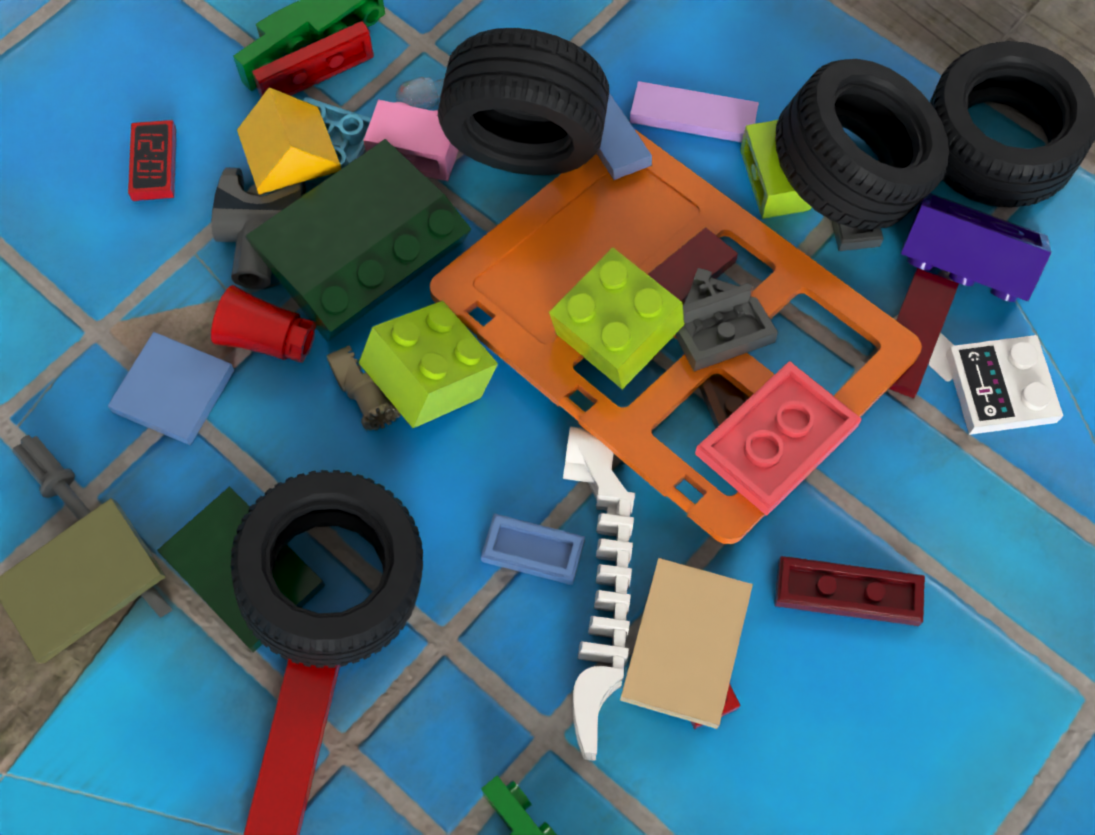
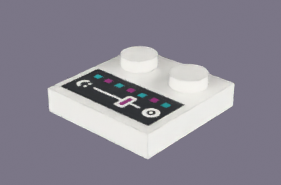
M1037 335L950 346L946 356L969 435L1057 423L1063 417Z

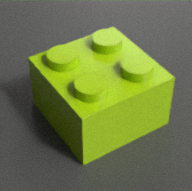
M613 247L549 311L556 334L622 390L684 326L682 302Z
M444 301L373 326L359 360L360 366L412 428L480 399L498 365L495 359Z

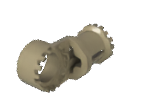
M349 345L326 355L343 392L346 391L350 399L356 400L363 414L361 423L366 431L373 429L377 431L379 425L383 429L385 428L384 423H387L389 426L392 424L391 421L395 422L396 418L401 416L367 373L360 372L361 367L360 365L357 366L356 363L358 361L353 358L355 355L353 352L351 353L352 349Z

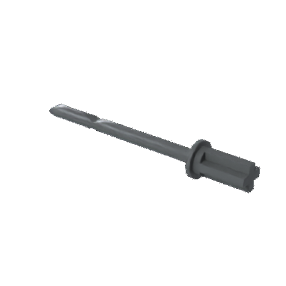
M27 435L21 439V444L13 447L12 451L41 486L39 491L43 497L50 498L58 495L78 520L91 512L70 488L75 478L74 472L68 468L64 469L37 436L31 438L30 435ZM153 586L141 594L160 618L172 611V608Z

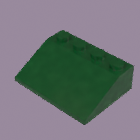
M384 139L248 233L245 238L309 320L316 322V329L328 342L460 246L467 238L471 228L445 194L392 144Z

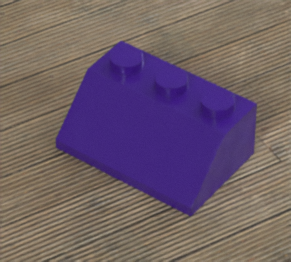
M932 193L920 202L901 251L902 255L908 257L907 262L917 268L931 271L933 266L950 272L948 277L957 283L966 286H973L975 282L992 288L990 291L992 295L1009 302H1015L1017 298L1029 302L1052 253L1047 235Z

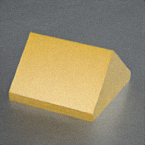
M270 87L237 129L259 195L341 170V164L319 108Z

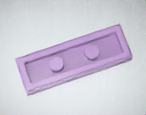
M638 81L630 113V123L742 143L745 126L755 124L759 102Z

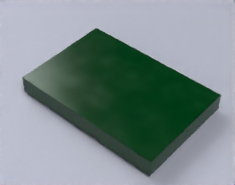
M229 486L157 551L254 653L262 643L260 639L253 635V630H249L246 621L241 615L235 597L230 567L233 540L237 535L238 525L242 524L241 519L245 514H248L250 506ZM288 545L280 551L272 570L273 578L279 591L296 606L302 608L325 584Z

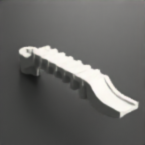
M570 426L563 479L588 482L597 500L596 509L607 511V514L601 513L598 515L596 532L601 535L617 537L616 540L599 539L596 553L598 559L616 561L615 566L598 565L596 583L615 586L614 592L597 590L594 609L614 612L613 619L591 616L588 630L589 635L612 638V646L581 641L578 652L579 660L611 664V667L593 666L584 670L575 681L573 690V722L577 743L583 759L596 761L598 714L606 699L614 691L621 688L624 678V666H626L629 648H625V642L628 637L630 621H626V615L629 611L631 595L627 594V588L630 586L632 568H628V563H630L633 543L629 542V538L631 539L634 517H630V514H632L635 493L627 492L613 473L614 453L584 428Z

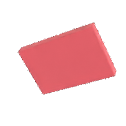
M789 361L696 447L695 455L767 516L859 426L862 418Z

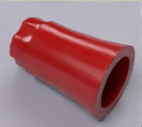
M231 285L222 295L216 308L211 327V341L214 345L242 348L282 360L288 358L303 363L313 345L316 322L301 318L299 313L273 305Z

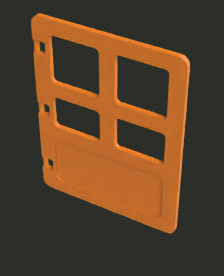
M635 130L652 155V166L613 180L596 153L580 168L567 173H561L436 274L430 282V295L435 303L444 301L460 321L477 335V338L554 404L566 410L579 421L578 424L600 440L619 459L664 497L667 496L687 513L690 519L720 543L734 544L739 542L765 514L739 492L732 496L723 494L654 437L652 431L713 374L722 375L749 397L775 374L748 353L694 372L684 354L629 406L619 407L574 370V366L584 357L556 334L549 311L612 247L646 274H649L706 227L719 238L722 236L730 237L773 270V273L751 293L752 297H756L770 320L796 295L806 294L877 347L878 352L834 395L835 398L859 417L917 360L922 345L919 338L906 327ZM477 306L492 318L485 326H482L469 315ZM576 390L580 391L594 403L586 412L569 399ZM684 479L704 495L696 504L676 489Z

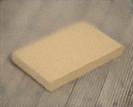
M658 558L620 701L718 729L753 584Z

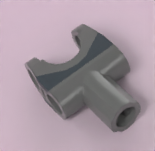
M226 167L223 170L215 192L211 227L213 238L216 242H236L231 280L235 284L254 290L264 289L271 284L272 271L245 236L305 195V181L277 189L268 195L254 196L244 191V179L240 168Z

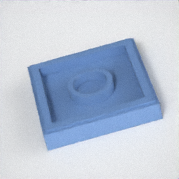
M153 332L109 402L108 408L112 413L191 446L235 370L229 362Z

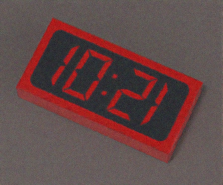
M173 120L131 123L128 194L132 201L174 198L176 126Z

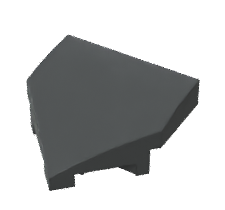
M701 268L697 269L692 287L683 305L684 326L675 334L694 372L776 342L778 331L759 300L751 296L753 285L745 283L736 286L711 278V271Z

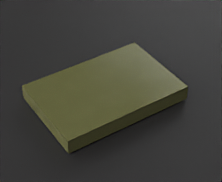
M110 498L0 576V602L36 662L45 664L166 576L119 503Z

